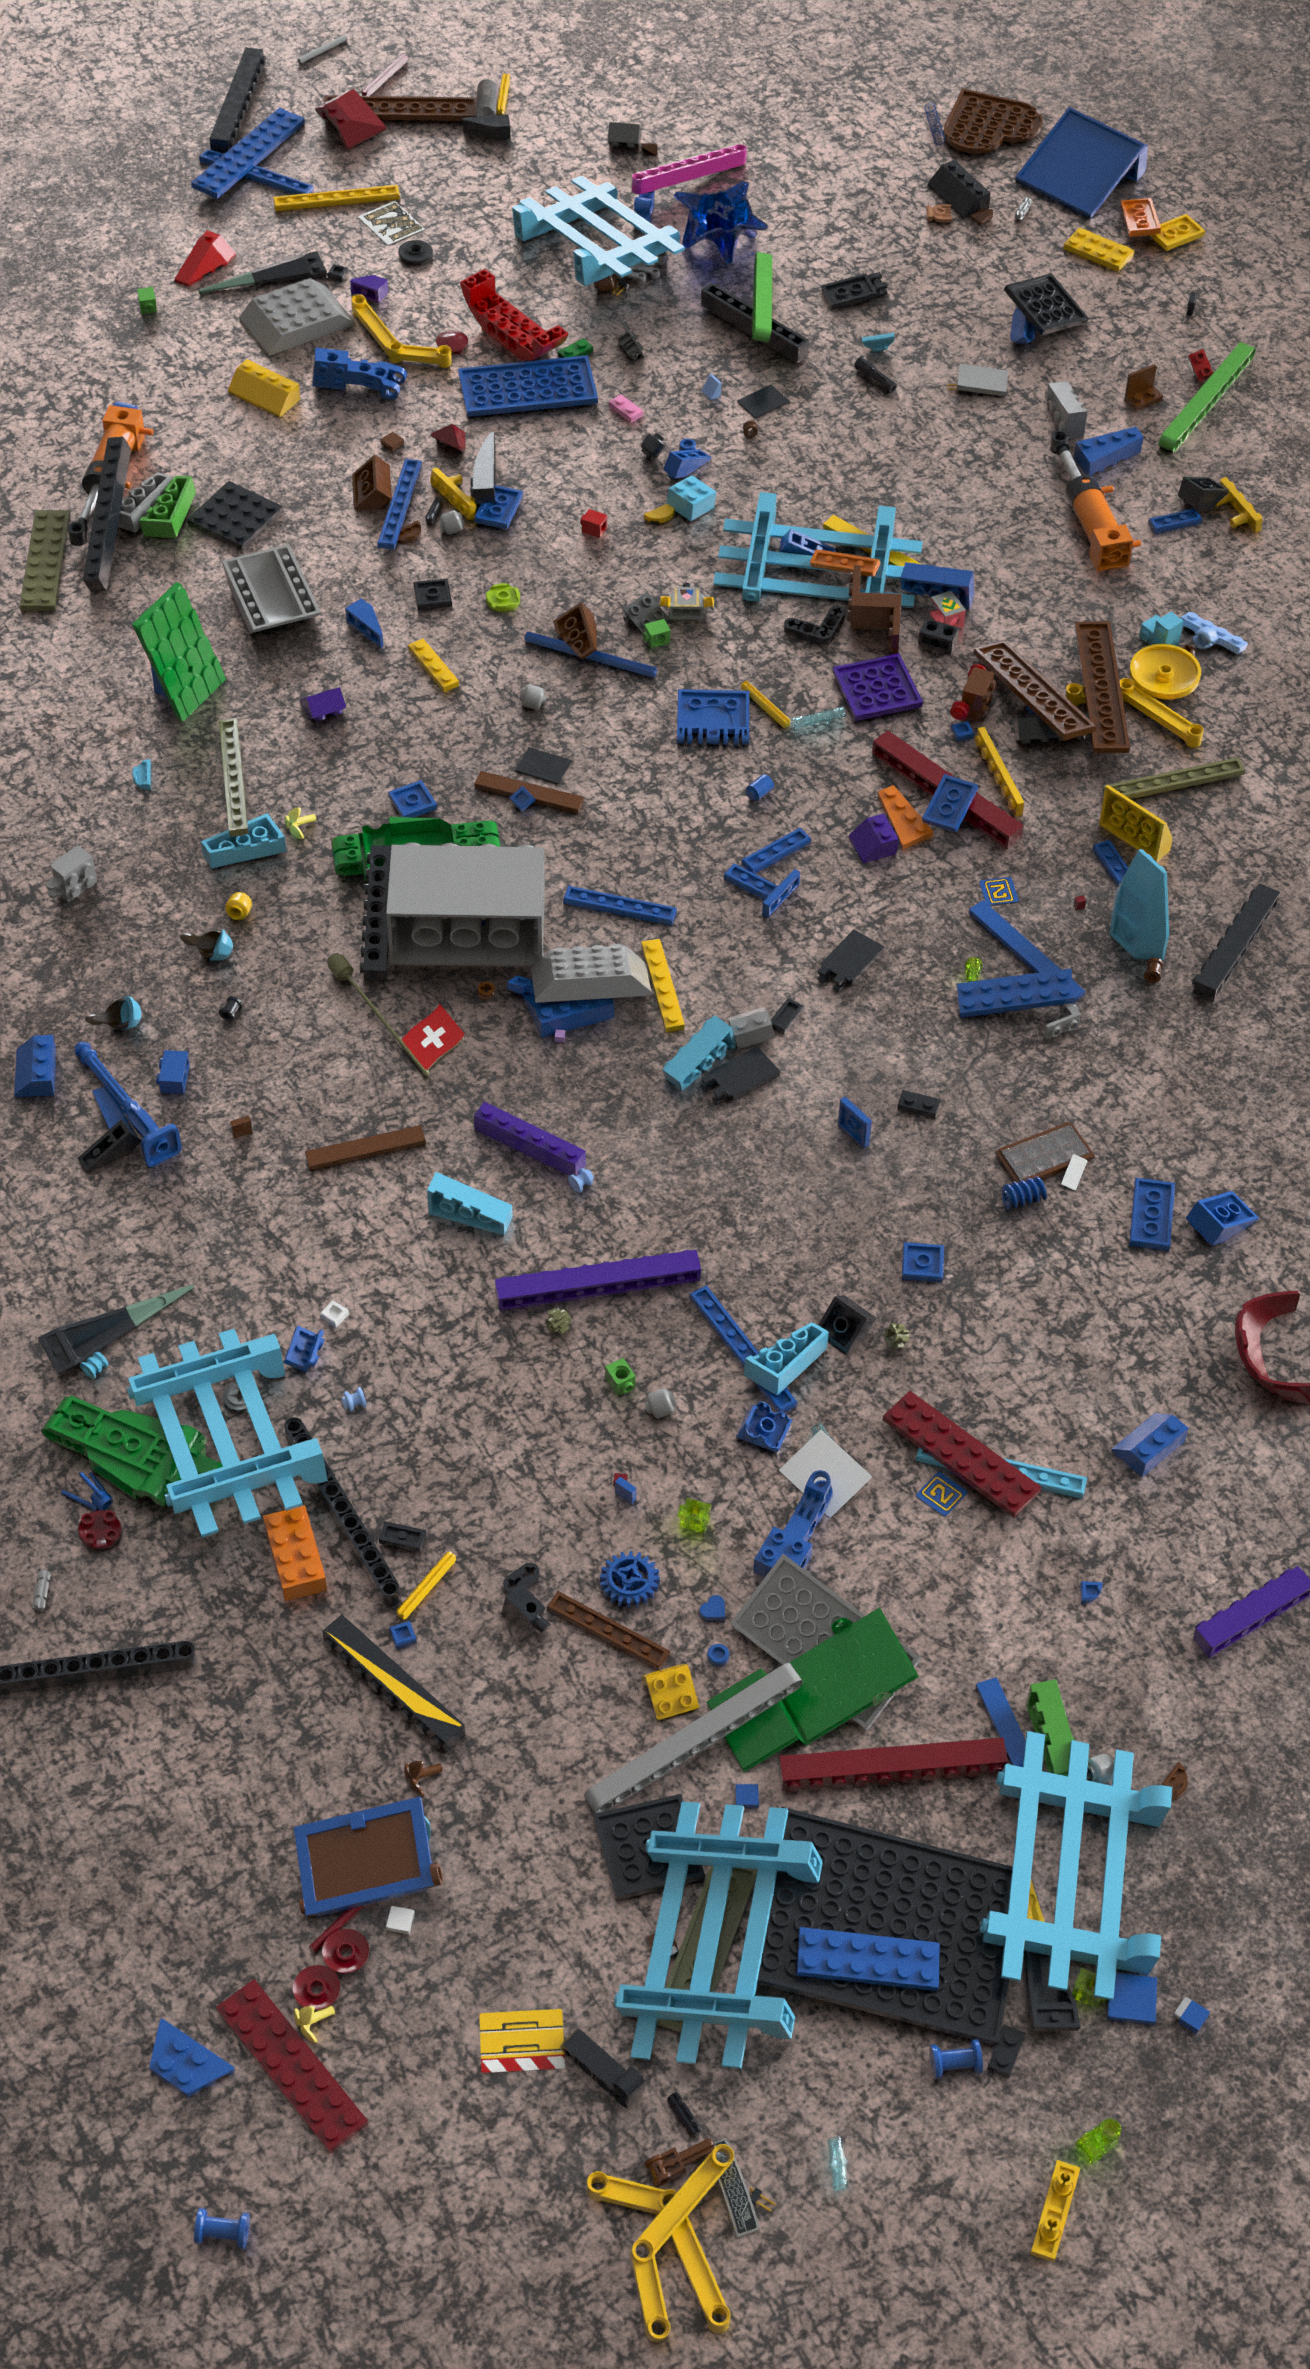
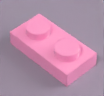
M622 394L609 401V407L630 423L643 416V410Z

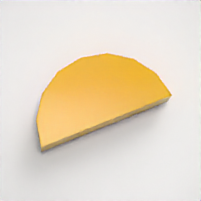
M665 504L645 513L644 519L648 522H651V520L659 521V523L667 522L673 518L675 508Z

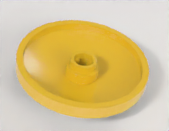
M1154 644L1140 649L1132 657L1129 675L1131 680L1134 681V685L1150 696L1159 699H1177L1187 696L1197 688L1201 677V667L1198 660L1181 647L1170 644Z

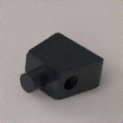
M521 1583L505 1597L501 1614L524 1632L529 1633L533 1628H536L541 1634H544L551 1625L543 1618L545 1606Z

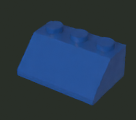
M53 1035L33 1036L17 1048L15 1097L54 1095L56 1046Z
M1154 1413L1116 1444L1111 1451L1137 1474L1144 1477L1185 1442L1189 1428L1172 1414Z

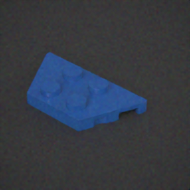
M163 2018L160 2020L149 2066L150 2072L185 2096L190 2097L199 2092L201 2088L215 2084V2080L227 2074L230 2076L235 2072V2067Z

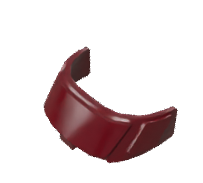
M1300 1291L1269 1293L1247 1301L1242 1305V1310L1238 1312L1235 1321L1236 1344L1240 1358L1247 1371L1272 1394H1279L1285 1400L1310 1404V1383H1287L1269 1378L1260 1346V1333L1265 1325L1277 1316L1294 1312L1299 1302Z

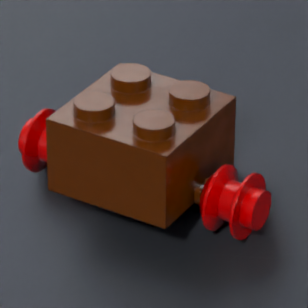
M974 664L970 667V671L967 674L968 681L962 692V700L955 701L950 709L951 716L956 720L968 718L980 722L982 716H986L988 712V704H992L994 694L992 693L996 685L994 672L987 671L982 665Z

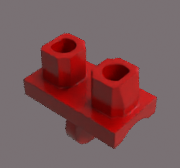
M1204 349L1188 355L1198 382L1201 383L1209 379L1213 374V370Z

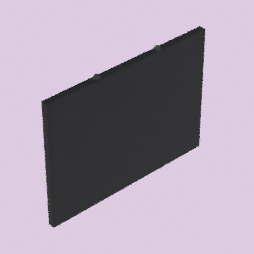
M771 384L737 400L754 418H759L790 403Z
M529 747L515 771L559 785L572 760Z

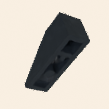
M509 115L463 118V133L494 140L511 139Z
M121 1119L77 1159L84 1170L89 1173L127 1155L141 1143L142 1139L133 1126Z

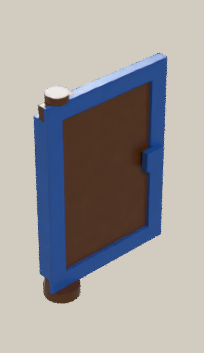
M421 1797L294 1827L303 1899L299 1900V1907L301 1913H306L307 1917L331 1914L427 1891L429 1888L443 1885L441 1867L438 1862L432 1863Z

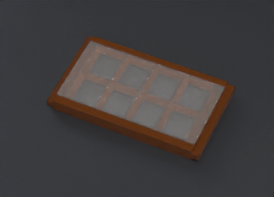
M1072 1122L1061 1124L995 1151L996 1156L1016 1183L1029 1178L1033 1179V1177L1037 1176L1043 1180L1066 1171L1073 1154L1086 1159L1087 1162L1095 1158V1155Z

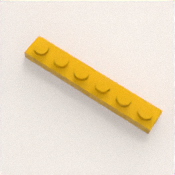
M985 727L978 728L977 736H975L976 746L980 747L982 757L988 763L989 771L993 772L996 784H999L1003 797H1006L1009 809L1013 810L1016 817L1023 815L1024 801Z
M661 940L641 941V947L665 1031L685 1030L684 1020Z

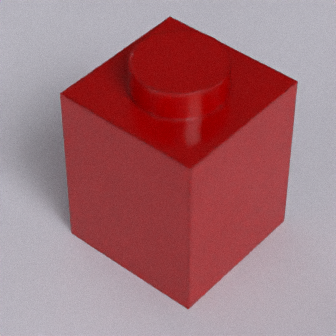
M588 509L586 514H583L580 519L583 533L601 538L607 529L608 515Z

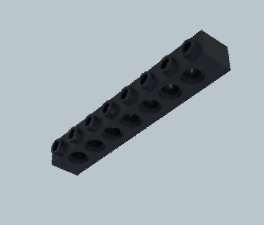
M371 845V852L367 853V864H370V868H366V879H369V883H365V895H368V899H364V910H367V915L363 914V926H366V930H362V942H365V946H361V957H364V962H360V973H363L364 981H387L389 941L386 913L392 846Z

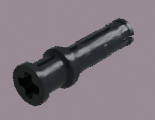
M860 356L855 361L854 368L861 370L864 376L871 377L890 393L896 390L897 383L877 370L876 365L869 363L864 356Z

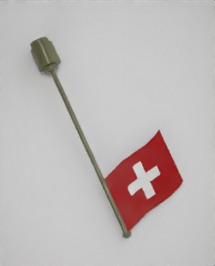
M334 953L327 959L328 968L340 981L349 980L419 1067L423 1076H427L429 1069L441 1057L454 1049L465 1037L463 1031L439 1004L432 1014L416 1024L400 1039L351 978L354 968L347 959L339 953Z

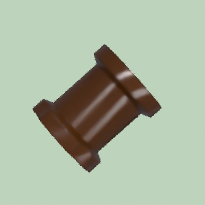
M1155 957L1148 959V968L1144 973V978L1148 982L1157 983L1161 980L1160 972L1164 965L1161 959Z

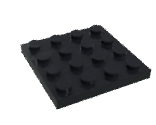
M1052 273L1008 284L1004 288L1009 298L1041 336L1085 324L1089 320V317Z
M228 481L187 519L188 525L243 550L284 510L282 505Z
M682 1794L593 1814L595 1828L615 1900L664 1889L669 1863L653 1862L646 1851V1842L650 1839L652 1831L676 1832L681 1803L684 1802ZM688 1865L685 1884L705 1879L702 1865Z

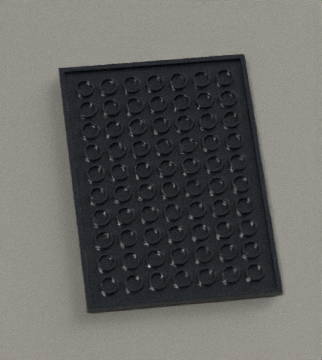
M787 1808L788 1815L783 1840L812 1842L822 1860L819 1883H811L796 1879L786 1871H777L757 1983L964 2038L978 2039L983 2043L998 2044L1009 1979L1001 1978L1004 1946L983 1942L984 1933L980 1932L982 1919H986L990 1911L1008 1914L1013 1866ZM804 1927L940 1943L939 1988L937 1991L798 1976L796 1973L799 1928Z

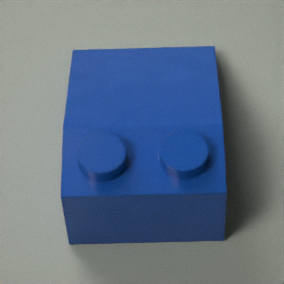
M1233 1191L1197 1201L1186 1216V1219L1204 1237L1205 1241L1213 1246L1227 1241L1255 1223L1259 1217Z

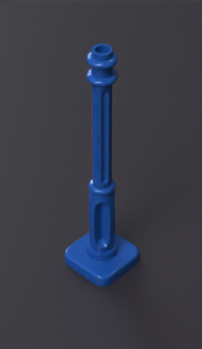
M78 1042L75 1045V1055L81 1058L82 1064L88 1065L121 1105L123 1113L127 1115L135 1130L143 1137L141 1148L145 1163L149 1167H154L179 1154L182 1145L178 1128L174 1124H168L159 1129L148 1113L127 1095L99 1061L97 1052L91 1049V1045L88 1042Z

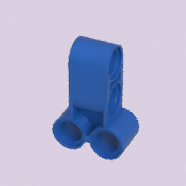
M655 190L639 194V197H635L634 212L649 223H651V214L654 208Z

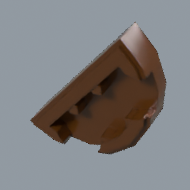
M417 520L401 528L397 542L409 543L419 538L421 534L420 522Z
M1177 1762L1161 1784L1172 1787L1171 1801L1177 1800L1184 1795L1188 1786L1186 1770L1179 1762Z

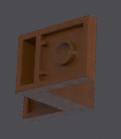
M854 565V572H850V583L853 584L849 586V596L852 597L848 599V610L851 611H848L847 621H851V629L889 630V639L892 640L888 642V650H892L891 655L898 654L902 594L860 592L861 565Z

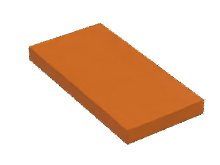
M1152 198L1120 201L1129 237L1161 234V227Z

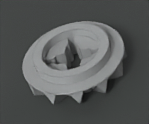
M237 1382L230 1384L224 1390L223 1401L230 1410L234 1409L240 1412V1410H247L243 1398L240 1402L237 1400L240 1394Z

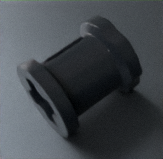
M229 996L224 1008L219 1010V1015L226 1021H233L237 1011L243 1007L242 1001L235 996Z

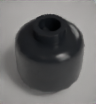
M655 433V435L647 434L640 444L641 452L651 459L653 457L658 458L665 448L664 438L658 433Z

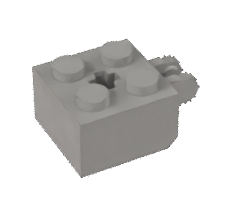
M77 845L52 862L53 878L46 882L49 898L54 899L62 896L69 902L79 896L83 891L97 883L93 857Z

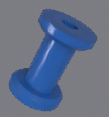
M978 2039L971 2041L970 2048L942 2051L937 2045H930L929 2056L934 2079H940L942 2071L973 2068L976 2074L983 2073L982 2051Z
M199 2208L195 2222L194 2243H203L205 2237L236 2240L238 2248L245 2249L249 2233L250 2214L242 2213L239 2220L208 2217L206 2209Z

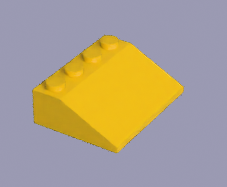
M1105 786L1099 825L1135 849L1144 850L1154 861L1158 862L1171 849L1173 838L1167 823L1111 786Z

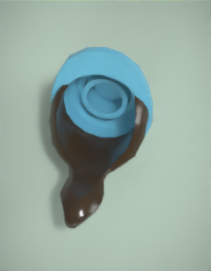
M223 929L211 930L202 936L192 933L180 935L181 940L186 945L197 947L200 954L210 958L211 961L226 959L233 948L232 940Z
M125 996L112 1002L105 1012L93 1013L86 1017L85 1021L92 1025L107 1024L113 1029L129 1030V1028H133L139 1023L142 1011L139 1004L132 997Z

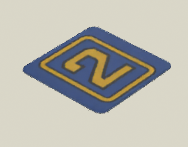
M1011 877L981 880L979 882L985 902L988 905L1019 901Z
M937 1472L921 1488L916 1496L943 1516H947L968 1492L941 1472Z

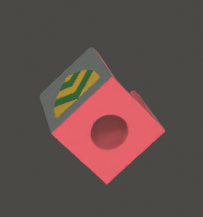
M952 591L932 597L933 603L938 608L930 612L933 620L959 628L964 627L966 610Z

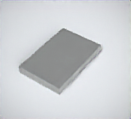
M960 364L957 390L1005 397L1008 371Z

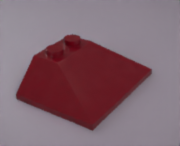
M354 88L315 108V111L323 120L328 118L338 129L340 141L347 149L387 130V127Z

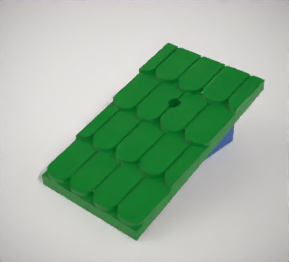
M175 582L132 623V626L150 661L154 692L168 698L177 719L184 722L226 678L218 657L215 656L209 639L205 636L197 613L192 608L186 590L182 587V584Z

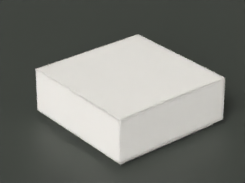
M332 1300L320 1313V1318L337 1328L349 1315V1310Z
M391 1906L386 1931L409 1935L415 1914L414 1910Z

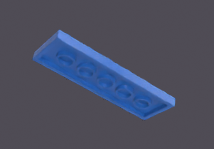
M1071 968L957 983L961 1018L1076 1003Z
M800 1927L798 1931L796 1975L937 1991L939 1988L940 1943Z

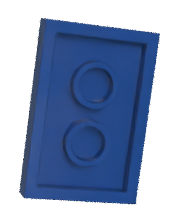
M495 485V502L481 503L475 515V522L508 529L523 498V491Z
M944 774L922 817V821L957 833L978 790V784Z

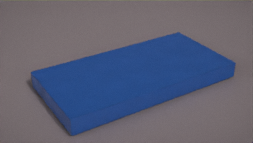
M1135 1178L1129 1246L1170 1250L1175 1183Z

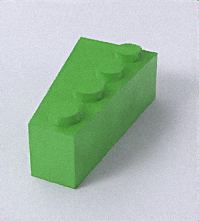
M175 476L164 489L165 493L156 499L157 503L147 510L148 514L145 517L142 516L139 521L144 536L177 538L196 494L192 476Z
M1057 1680L1030 1684L1026 1708L1035 1733L1045 1735L1043 1758L1048 1772L1068 1776L1071 1741L1075 1740L1071 1734Z

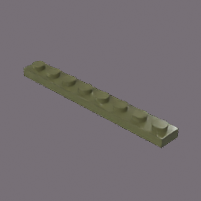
M1239 757L1109 784V786L1129 799L1241 776L1245 774V768Z

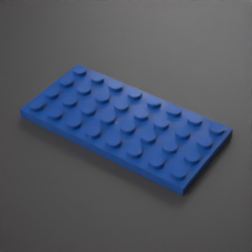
M588 355L458 368L467 417L598 403V395Z

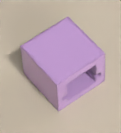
M556 1029L555 1042L564 1043L565 1030Z

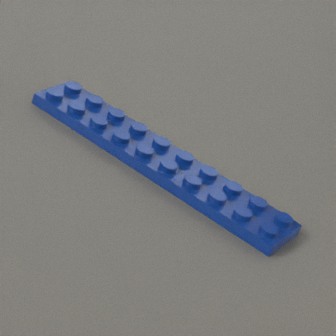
M278 108L191 182V188L218 199L246 175L248 171L253 169L255 165L260 163L303 126L305 118Z

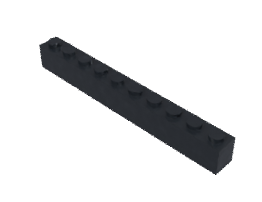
M245 47L209 138L211 150L226 153L234 146V139L238 136L241 121L245 118V111L248 110L249 101L252 100V93L255 92L256 83L259 82V74H262V67L266 63L263 49Z
M124 436L107 438L82 579L90 592L107 591L131 448Z

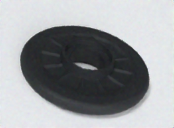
M410 240L399 247L398 254L403 261L417 264L429 260L433 254V249L425 241Z

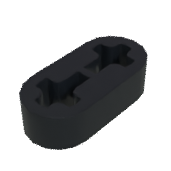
M526 1563L507 1576L503 1581L505 1595H508L514 1589V1587L509 1588V1584L514 1586L521 1583L527 1589L536 1584L540 1578L538 1566L534 1563ZM527 1571H528L529 1573L534 1572V1576H531V1575H527V1576H526V1572H527Z

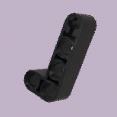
M576 2029L560 2045L562 2052L624 2108L628 2109L645 2091V2079L638 2070L632 2066H629L627 2069L622 2067L582 2030Z

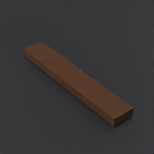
M480 771L474 783L477 789L509 797L523 786L535 798L533 803L576 814L579 813L584 802L583 796Z
M421 1125L308 1150L305 1151V1156L311 1171L425 1145L426 1139Z
M557 1591L546 1607V1611L657 1671L663 1667L670 1656L671 1651L559 1591Z

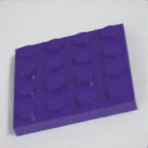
M900 653L832 668V673L855 721L923 707V700Z

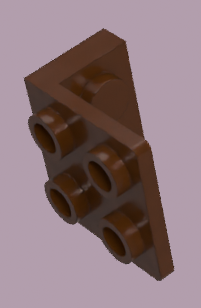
M1155 364L1128 375L1124 401L1135 412L1163 400V395L1154 387L1157 369Z

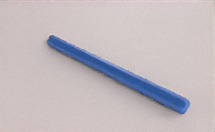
M527 631L525 634L526 642L578 656L565 641ZM597 650L586 657L589 660L649 677H655L657 674L656 667Z

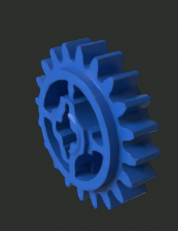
M622 1551L620 1558L612 1555V1562L606 1560V1567L601 1568L600 1588L604 1590L605 1597L611 1596V1603L618 1600V1607H621L625 1602L627 1608H630L631 1603H634L638 1608L639 1601L647 1604V1597L653 1599L654 1592H658V1584H660V1577H658L659 1569H655V1562L649 1563V1556L641 1559V1552L633 1556V1552L630 1551L629 1555L625 1556ZM638 1570L641 1571L647 1579L642 1578V1574L639 1573ZM613 1580L617 1581V1585H619L621 1589L614 1584Z

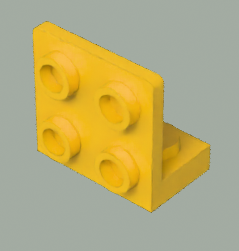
M688 1664L676 1665L641 1676L643 1684L648 1686L657 1720L699 1708Z

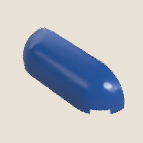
M1016 307L1012 318L1010 340L1016 344H1027L1035 339L1036 329L1021 310Z

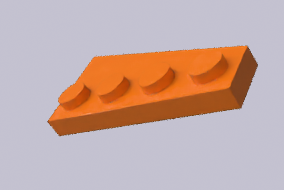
M894 785L878 791L880 803L889 817L890 825L895 830L902 850L933 837L934 831L927 823L922 821V817Z

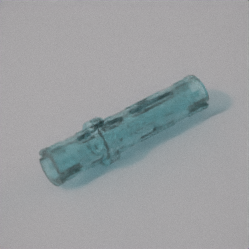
M843 706L830 710L826 708L821 712L792 717L791 721L793 722L791 724L793 729L821 722L830 723L831 720L845 718L846 714H843L845 709Z

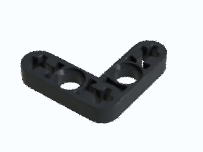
M838 605L832 606L820 626L796 618H787L784 621V632L820 645H828L833 640L845 618V609ZM827 624H834L835 626L829 627ZM804 630H811L812 632L805 633Z

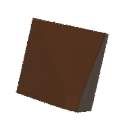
M656 142L641 144L642 148L658 155V145Z
M981 209L971 214L970 217L979 224H983L993 219V209Z

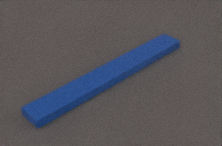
M206 149L199 156V161L212 165L224 154ZM256 165L243 176L294 195L308 194L314 190L313 185Z
M405 459L377 542V548L395 550L420 473L421 460Z
M981 901L969 909V914L1035 973L1061 970L985 901ZM1073 980L1075 999L1078 1000L1085 995V990Z
M707 1285L689 1294L690 1300L744 1368L745 1358L750 1355L754 1357L759 1354L757 1349ZM755 1383L777 1412L785 1413L797 1407L798 1402L787 1388L778 1395H775Z

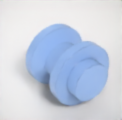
M580 1168L577 1176L573 1174L568 1176L571 1187L577 1193L583 1191L584 1185L591 1186L593 1184V1174L585 1168Z
M361 1387L356 1389V1393L349 1394L346 1391L344 1392V1397H341L344 1409H348L350 1412L354 1411V1406L361 1405L363 1408L367 1406Z

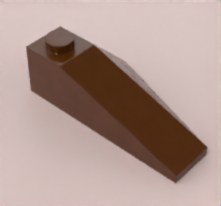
M582 602L553 621L556 633L582 660L597 650L596 622L593 613Z

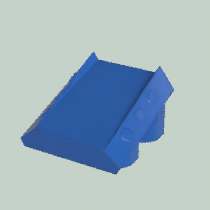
M758 1402L756 1405L751 1404L736 1437L778 1453L792 1423V1419L783 1412H771V1407L765 1402Z

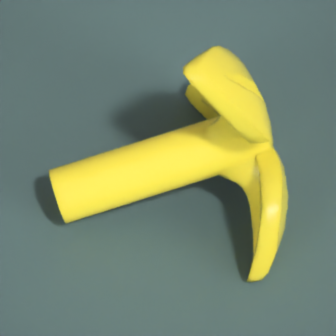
M294 808L289 812V817L285 816V825L287 829L290 827V832L298 839H304L298 825L316 821V816L312 814L299 817L301 808Z
M331 2005L326 2009L314 2012L315 2007L313 2006L303 2007L299 2011L298 2008H295L294 2019L296 2026H301L300 2031L307 2040L317 2043L318 2041L309 2027L317 2021L334 2015L335 2010Z

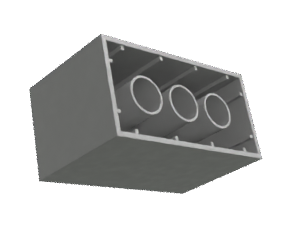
M417 843L392 845L386 913L390 964L533 967L543 957L545 914L544 847H533L526 844L518 847H496L492 844L458 846L453 843H446L441 846L419 845ZM486 919V925L481 927L482 921Z

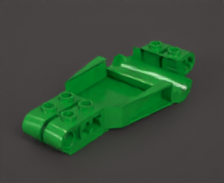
M389 817V823L382 824L378 829H372L369 825L362 826V833L336 836L331 841L335 872L341 876L363 874L364 881L369 880L366 879V868H370V864H367V853L371 852V845L392 846L417 843L419 845L441 846L446 843H453L458 846L492 844L496 847H501L497 824L494 821L449 824L440 818Z
M74 1396L63 1398L55 1409L54 1414L50 1416L41 1429L42 1434L50 1441L88 1457L91 1469L135 1500L139 1496L142 1498L143 1496H148L156 1504L163 1507L166 1503L164 1494L168 1493L166 1484L181 1480L159 1418L126 1410L110 1413ZM180 1424L197 1473L202 1474L223 1467L221 1463L206 1457L205 1443L207 1440L205 1436L191 1426Z

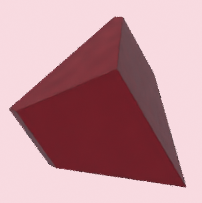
M454 424L431 433L430 436L465 452V431Z

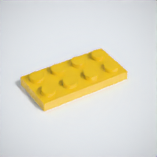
M1080 227L1063 246L1064 250L1118 272L1134 255L1133 249Z

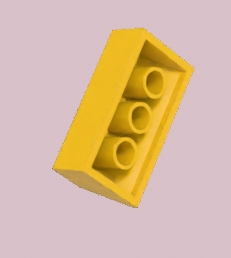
M248 359L236 368L228 388L229 393L278 417L284 415L301 400L298 383Z

